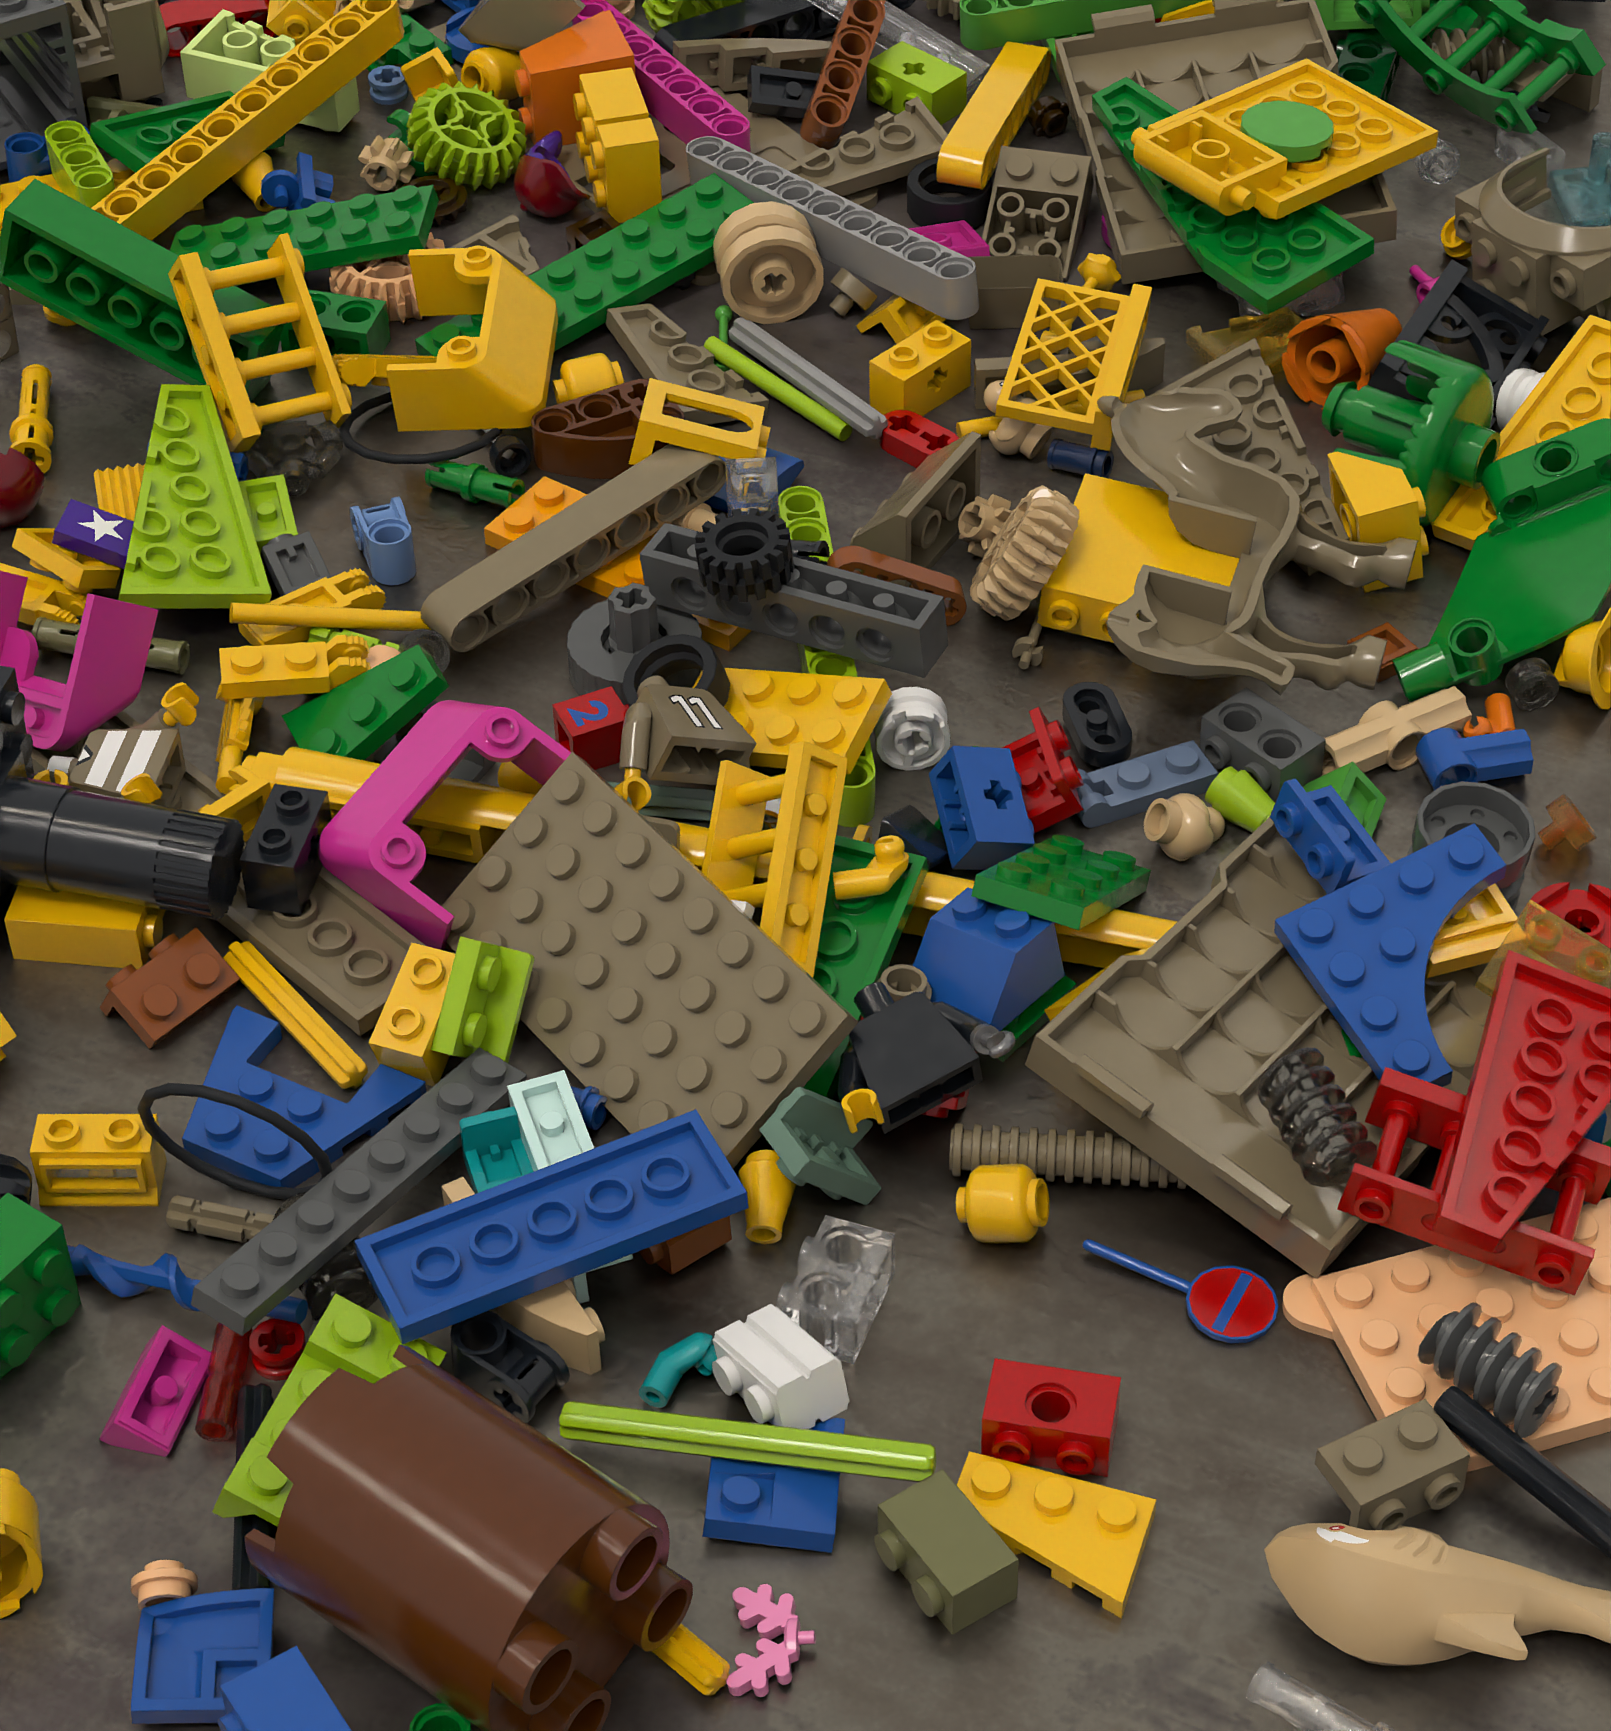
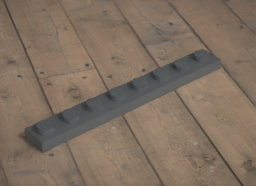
M478 1048L195 1285L191 1305L243 1336L461 1147L459 1127L461 1119L507 1107L510 1104L507 1086L526 1081L527 1074L499 1057Z

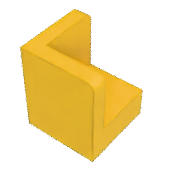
M438 47L404 64L400 68L414 102H417L418 97H423L428 88L438 89L442 82L447 83L453 88L458 82L453 68Z

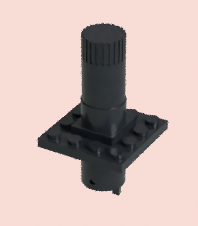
M0 666V918L4 910L5 899L13 885L51 892L67 891L214 920L223 918L224 913L228 912L229 906L233 903V898L237 893L238 883H240L241 879L239 859L245 845L243 840L244 833L241 830L242 826L239 821L221 816L81 791L78 787L33 779L36 775L34 774L31 758L33 740L32 736L27 734L25 726V697L23 693L19 692L15 668Z

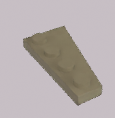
M917 96L905 103V110L894 116L887 112L875 118L874 127L858 134L853 130L841 136L839 145L833 149L819 148L783 168L839 196L850 195L860 190L908 176L916 165L928 159L939 157L941 146L948 133Z
M649 303L607 309L606 326L644 379L653 378L765 407L764 416H767L769 399L759 391L750 394L745 390L742 377L733 370L723 372L713 363L714 354L704 346L698 347L689 344L686 341L687 332L654 305ZM678 405L683 411L685 420L708 425L737 420Z

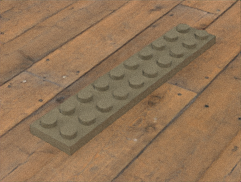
M121 711L98 729H127L141 724L125 711ZM88 736L63 752L33 746L31 758L34 773L38 774L41 771L47 770L49 760L54 755L78 758ZM184 758L186 771L170 807L198 812V809L206 804L211 805L227 794L219 792L215 781ZM246 841V842L244 843L245 846H244V848H243V851H244V849H245L246 844H247L248 841ZM324 866L301 916L248 908L241 872L240 883H238L233 903L229 906L228 912L224 913V917L217 921L243 942L249 941L271 965L359 1036L375 1027L411 943L424 944L330 873Z

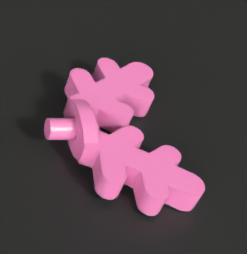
M768 1584L760 1585L757 1593L746 1587H739L732 1594L735 1607L739 1610L738 1618L741 1626L748 1629L757 1625L760 1637L756 1643L759 1657L755 1658L741 1653L735 1658L737 1670L731 1673L726 1680L729 1692L733 1696H741L753 1689L754 1694L758 1697L766 1696L769 1692L768 1678L775 1674L778 1683L782 1685L789 1684L792 1680L791 1663L799 1660L800 1645L816 1643L815 1630L800 1631L799 1617L795 1615L796 1605L793 1596L789 1593L781 1595L778 1605L774 1603L772 1587ZM784 1634V1641L777 1644L771 1641L775 1637Z

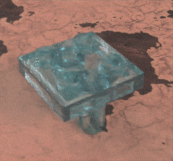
M1600 132L1593 135L1588 167L1550 170L1548 187L1569 226L1600 227L1611 225L1610 132Z

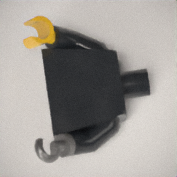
M882 982L867 985L854 997V1003L864 1019L860 1020L848 1034L851 1046L845 1049L840 1056L837 1094L841 1101L849 1131L852 1134L858 1132L857 1123L867 1118H874L877 1120L883 1133L886 1134L983 1081L979 1056L976 1051L984 1055L989 1054L992 1058H999L1013 1048L1016 1040L1015 1036L1009 1031L999 1032L991 1024L943 1001L932 1003L920 991L913 992L895 1002Z

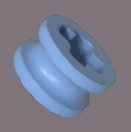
M394 65L380 66L368 74V83L371 86L369 90L371 100L382 105H392L404 101L408 97V87L401 73V67Z

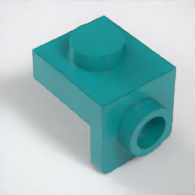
M515 1107L488 1111L460 1120L459 1127L463 1159L475 1194L534 1172L521 1139L519 1120Z

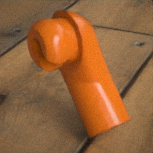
M1495 693L1488 696L1484 703L1486 718L1477 716L1479 724L1475 727L1468 720L1463 727V735L1466 738L1516 730L1510 697L1503 693Z

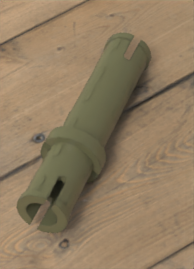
M38 617L32 629L38 650L73 655L80 624ZM152 637L145 667L183 674L187 669L190 658L188 642Z

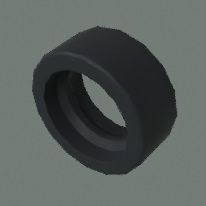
M938 157L928 159L916 165L908 174L907 213L914 223L922 227L965 220L974 229L986 221L992 193V176L983 190L940 183L936 177ZM942 192H958L965 195L958 197H941L933 194Z
M678 634L665 636L648 644L633 657L624 672L622 691L630 707L636 703L638 687L645 679L657 675L665 679L681 670L698 669L702 670L703 673L695 688L710 692L724 707L729 698L730 682L723 665L709 644L700 637Z

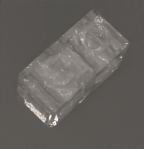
M825 1215L815 1238L810 1236L805 1238L798 1257V1274L793 1283L786 1281L783 1284L776 1307L837 1359L854 1365L895 1275V1234Z

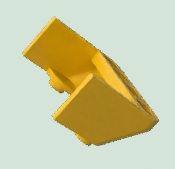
M485 246L409 250L408 257L419 316L483 314L479 337L457 336L450 339L439 349L436 363L387 364L386 372L398 432L512 429L531 426L533 415L546 408L558 326L555 299L497 251Z

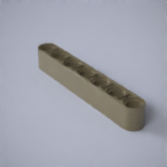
M667 444L434 590L426 598L421 608L423 623L458 652H467L477 647L650 537L664 523H672L714 496L721 490L727 480L729 472L727 463L716 455Z

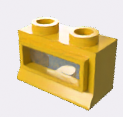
M139 1114L37 1115L30 1147V1157L38 1185L39 1206H159L167 1163L165 1150L145 1130ZM153 1114L155 1122L159 1126L157 1114Z

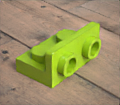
M460 936L431 1050L468 1058L478 1048H481L508 1063L535 960L534 956L530 953Z

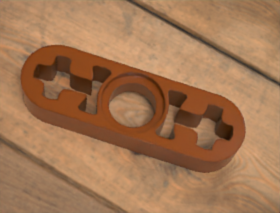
M860 546L842 547L833 552L827 561V566L887 582L906 580L911 583L910 588L921 591L925 589V592L943 596L947 626L960 621L966 613L967 604L962 585L952 576Z

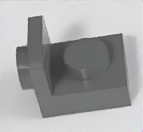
M309 531L295 536L292 534L279 535L262 547L261 559L266 576L271 577L280 597L324 577L331 578Z

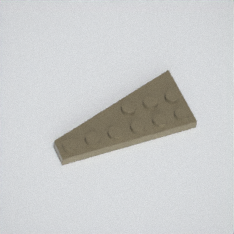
M1255 338L1153 393L1171 391L1178 386L1219 388L1229 391L1239 400L1243 407L1239 420L1228 430L1199 439L1224 455L1256 464L1285 478L1300 497L1303 511L1313 522L1329 533L1349 540L1331 499L1327 498L1322 488L1320 475L1315 465L1311 464L1307 456L1306 445L1285 400L1279 396L1270 368L1264 364L1260 347ZM1293 561L1308 576L1318 571Z

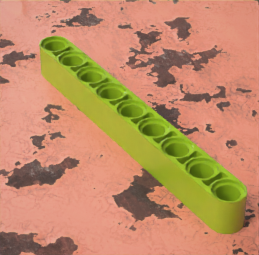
M794 486L782 491L778 497V519L782 518L786 522V528H789L790 539L826 541L831 556L833 548L821 493L808 486ZM809 556L817 557L819 561H828L829 557ZM797 643L802 673L858 677L853 658ZM870 738L851 774H846L838 820V825L854 828L858 827L859 824L865 825L875 815L876 769Z

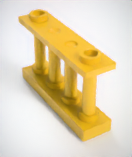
M288 233L280 234L267 252L269 259L210 271L207 267L202 266L198 252L179 255L168 273L206 385H210L230 452L248 451L261 435L260 431L264 425L323 412L329 431L339 429L352 413L350 390L344 382L340 381L303 276L305 272L303 257L297 248H293ZM276 278L284 304L225 316L223 312H218L213 297L215 290ZM289 322L292 323L300 346L299 349L241 361L238 357H234L229 343L230 335ZM307 367L316 391L315 394L258 407L255 403H250L245 389L247 380Z
M801 741L790 744L785 774L769 777L729 760L720 761L702 873L730 900L746 901L754 908L763 906L760 928L813 978L848 758L809 742ZM781 798L776 828L762 831L767 801ZM772 852L767 882L753 885L758 855Z

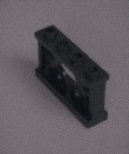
M1451 260L1394 342L1407 340L1441 352L1429 339L1444 344H1458L1469 340L1478 355L1482 369L1485 370L1491 379L1494 392L1493 413L1496 414L1497 397L1503 382L1516 369H1530L1531 364L1524 360L1533 364L1548 341L1541 333L1550 319L1542 314L1537 319L1465 276L1468 268ZM1441 322L1448 323L1453 330L1446 329ZM1491 326L1494 329L1488 331L1486 327ZM1506 335L1516 341L1517 344H1505L1501 338H1504ZM1386 353L1367 385L1407 400L1425 402L1409 394L1405 383L1409 375L1428 378L1409 370L1406 360ZM1502 359L1511 360L1504 370ZM1492 415L1490 429L1497 419L1494 415Z

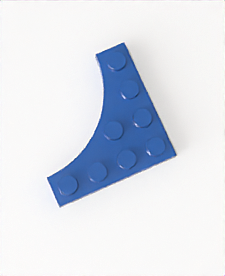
M1475 823L1275 919L1274 933L1379 1080L1385 1067L1441 1087L1451 1083L1453 1070L1439 1049L1427 1015L1424 994L1425 975L1433 952L1434 942L1449 918L1453 919L1472 898L1484 889L1505 878V862Z

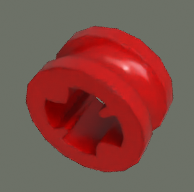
M275 1318L261 1322L253 1329L249 1337V1348L256 1372L265 1379L274 1381L288 1379L306 1345L305 1333L300 1324ZM286 1344L281 1348L280 1353L271 1354L276 1351L277 1345Z

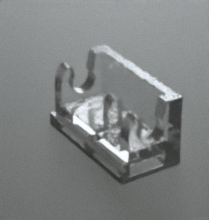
M776 457L725 459L728 518L733 517V509L741 508L742 515H748L750 508L759 509L760 517L769 511L775 514L776 520L779 519Z

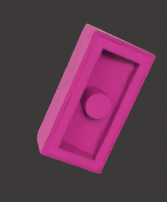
M162 1325L144 1347L99 1440L112 1446L166 1457L179 1434L216 1355Z

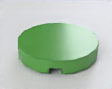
M1271 101L1248 108L1241 117L1240 131L1288 158V162L1296 163L1311 161L1319 157L1321 150L1324 148L1328 151L1332 146L1334 127L1328 115L1313 106L1291 101Z

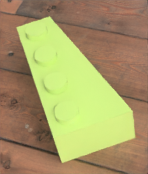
M222 9L180 52L187 97L196 99L226 91L236 94L296 46L295 39L283 34L277 38L264 34L262 25L253 21H248L243 25L235 21L234 13ZM356 77L299 123L318 127L324 131L340 132L360 111Z

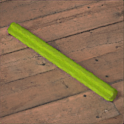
M569 1401L564 1404L559 1418L560 1435L566 1440L910 1482H920L933 1475L936 1469L935 1447L926 1443Z

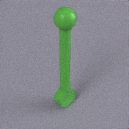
M721 305L716 309L715 317L719 321V339L728 344V322L733 317V311L729 306ZM714 359L713 363L723 372L731 370Z

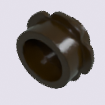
M1050 95L1044 96L1031 106L1028 112V121L1034 128L1033 133L1037 137L1046 134L1048 136H1056L1066 128L1068 123L1067 117L1070 111L1066 102H1060Z

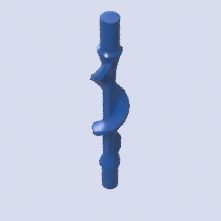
M79 1244L77 1247L67 1245L74 1275H92L95 1280L113 1295L121 1298L140 1294L151 1287H157L171 1291L176 1302L184 1309L200 1311L191 1305L194 1286L201 1280L186 1277L178 1265L177 1257L173 1254L164 1253L153 1265L142 1267L103 1256L82 1244ZM288 1296L266 1316L301 1324L306 1318L308 1303L305 1299Z

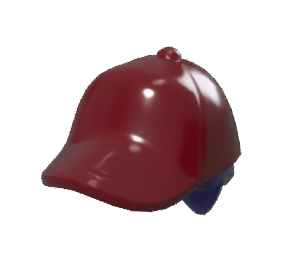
M555 130L549 133L530 148L526 155L521 157L515 173L514 190L517 199L521 203L520 209L524 212L530 211L533 214L547 218L560 217L591 197L576 188L565 168L557 160L562 150V134L560 131Z

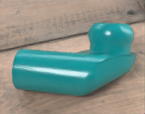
M695 1332L661 1351L639 1389L641 1399L650 1406L656 1408L665 1407L682 1375L694 1366L702 1375H711L713 1372L712 1362L717 1360L712 1342L713 1336L707 1333Z

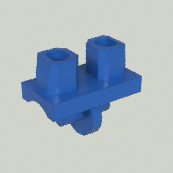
M299 152L297 155L296 174L287 170H274L266 174L261 182V194L267 204L278 208L286 207L287 211L308 208L312 204L321 201L335 203V200L329 199L334 185L333 175L313 170L312 155Z

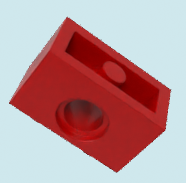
M995 1358L982 1416L981 1454L1021 1465L1063 1470L1072 1475L1090 1474L1108 1477L1119 1416L1121 1377Z

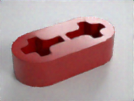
M895 410L884 414L888 426L882 430L879 444L885 452L918 468L929 455L953 443L959 437L952 431L915 412Z

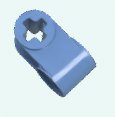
M400 496L391 498L389 504L362 510L359 506L350 507V519L355 541L359 550H362L372 577L377 582L385 585H399L412 579L417 572L412 530Z

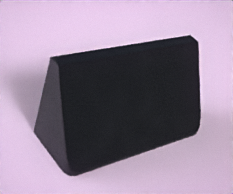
M908 805L883 817L878 839L890 835L901 838L905 844L904 852L927 857L928 870L949 859L944 834L915 807Z

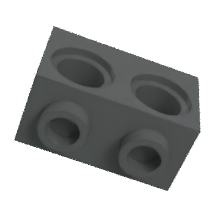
M1246 687L1202 716L1199 748L1213 767L1220 771L1229 766H1232L1237 771L1246 770L1276 803L1285 781L1297 779L1301 786L1304 787L1307 783L1322 776L1326 739Z

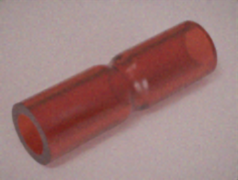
M220 1322L216 1326L207 1368L208 1378L204 1383L195 1426L196 1433L205 1440L223 1442L230 1439L233 1435L237 1417L238 1392L242 1388L241 1381L245 1376L250 1351L249 1337L253 1331L252 1328L241 1336Z

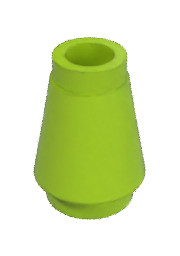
M1232 766L1225 768L1216 776L1205 794V801L1212 808L1219 811L1225 820L1251 833L1270 817L1275 802L1246 770L1237 771Z

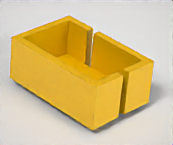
M632 67L580 74V93L573 94L575 116L577 121L581 120L582 131L576 132L577 151L579 158H584L588 183H593L595 205L597 208L604 207L618 223H624L662 201L659 139L652 120L649 118V112Z

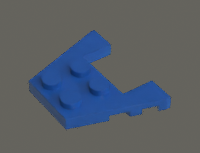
M238 1005L231 1012L203 1083L204 1086L240 1095L277 1112L305 1131L328 1155L330 1163L343 1156L342 1147L362 1134L374 1136L389 1124V1116L406 1105L409 1107L427 1092L425 1081L380 1064L348 1103H344L258 1067L260 1063L282 1039L280 1022ZM198 1097L182 1141L184 1149L202 1161L238 1177L275 1187L295 1188L320 1171L318 1163L300 1143L272 1124L238 1108Z

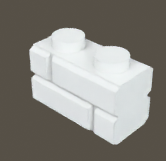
M769 1304L748 1315L745 1323L738 1320L715 1332V1336L712 1339L717 1360L712 1362L714 1376L725 1394L731 1396L738 1393L744 1399L751 1416L757 1423L764 1424L769 1421L772 1425L810 1429L815 1426L817 1419L824 1422L847 1410L850 1400L841 1361L773 1304Z

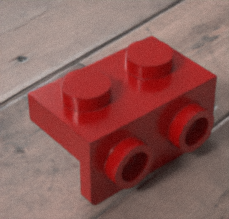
M1039 706L1029 711L1035 732L1002 747L1011 750L1015 769L1021 778V792L1028 818L1032 821L1034 833L1083 811L1076 790L1084 785L1082 777L1071 756L1065 758L1064 755L1065 751L1071 749L1068 737L1060 722L1055 720L1049 723Z

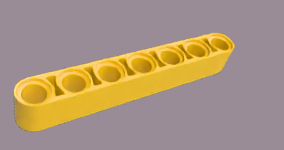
M1010 41L1006 42L941 146L936 172L938 182L982 190L985 188L997 167L1001 146L1009 147L1027 117L1031 106L1036 102L1045 87L1051 64L1050 48Z

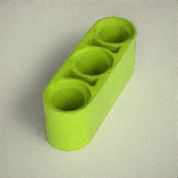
M66 120L56 122L46 128L44 133L54 179L63 194L92 208L115 189L111 169L81 123Z

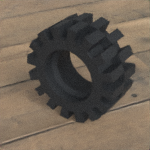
M740 508L732 510L733 517L727 518L724 513H720L715 516L716 524L707 521L702 525L703 532H697L694 545L700 582L703 587L707 586L708 593L715 596L720 592L721 600L729 602L733 595H738L739 602H748V595L755 594L758 601L766 598L765 590L769 589L775 594L781 590L780 582L788 584L790 581V572H794V561L789 528H786V522L782 518L776 520L775 514L769 511L760 517V512L757 508H750L748 515H742Z

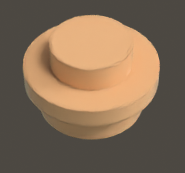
M175 1560L150 1562L145 1565L144 1571L137 1573L131 1579V1593L138 1598V1608L141 1611L143 1608L162 1602L192 1596L198 1590V1576L194 1572L184 1569V1564Z

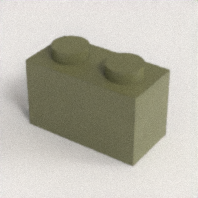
M943 1469L878 1504V1534L874 1537V1543L880 1558L890 1570H900L911 1584L913 1595L922 1611L929 1617L936 1615L952 1635L1017 1598L1019 1559Z

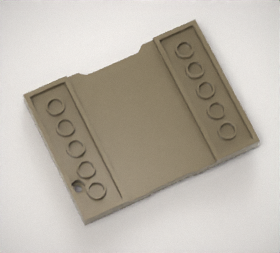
M1212 0L1214 14L1155 23L1152 4L1091 14L1094 33L1055 39L1057 72L1071 118L1075 120L1079 137L1083 139L1087 155L1091 156L1092 170L1096 181V192L1104 215L1109 243L1118 272L1121 275L1122 285L1203 272V270L1092 110V95L1127 76L1181 112L1306 58L1338 75V58L1315 0H1294L1276 3V0ZM1383 173L1376 174L1318 201L1373 237L1374 243L1396 240L1397 209Z
M1269 817L1218 865L1211 883V891L1142 955H1121L1035 1035L1025 1066L1317 1279L1369 1223L1359 1217L1337 1210L1354 1164L1358 1163L1369 1168L1372 1167L1383 1129L1366 1123L1365 1118L1380 1080L1362 1055L1361 1058L1349 1055L1341 1032L1342 1027L1274 933L1275 919L1327 895L1319 882L1308 873L1304 862L1287 839L1279 834L1274 822ZM1383 852V854L1387 857L1390 863L1396 861L1392 857ZM1527 950L1524 954H1521L1546 964ZM1503 959L1430 978L1425 977L1424 994L1432 1033L1441 1053L1453 1070L1451 1083L1444 1086L1446 1089L1467 1096L1498 971ZM1406 1138L1395 1177L1405 1180L1418 1166L1422 1156L1431 1146Z

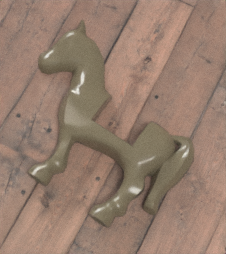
M1178 386L1174 390L1156 393L1131 403H1123L1117 396H1102L1097 401L1098 408L1102 413L1112 418V433L1121 452L1136 468L1169 495V516L1177 531L1197 546L1212 552L1239 558L1230 587L1143 564L1136 579L1134 594L1127 601L1116 606L1109 613L1108 620L1106 621L1108 634L1117 648L1133 663L1156 673L1189 679L1251 676L1264 681L1279 695L1286 690L1292 678L1310 680L1324 690L1337 689L1342 683L1349 681L1358 687L1374 691L1388 640L1367 635L1350 644L1338 645L1312 643L1291 637L1276 629L1266 617L1263 587L1278 570L1292 560L1321 571L1345 585L1359 588L1379 580L1389 587L1404 590L1418 540L1399 537L1384 543H1363L1337 537L1322 529L1306 515L1302 509L1300 497L1285 478L1256 464L1224 455L1211 445L1200 440L1199 438L1230 429L1239 420L1243 407L1239 400L1229 391L1219 388Z

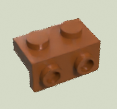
M196 927L180 939L175 933L164 938L149 952L148 955L151 960L138 970L132 964H129L116 973L105 985L109 992L99 1008L106 1016L117 1010L146 1046L151 1049L235 987L240 977Z

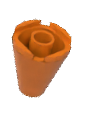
M1382 308L1316 315L1301 321L1289 331L1286 338H1289L1287 352L1282 354V366L1287 382L1300 399L1306 403L1313 401L1322 405L1323 408L1329 393L1338 383L1354 381L1357 384V390H1360L1369 383L1377 366L1386 354L1385 348L1393 343L1401 333L1402 327L1399 320L1392 312Z

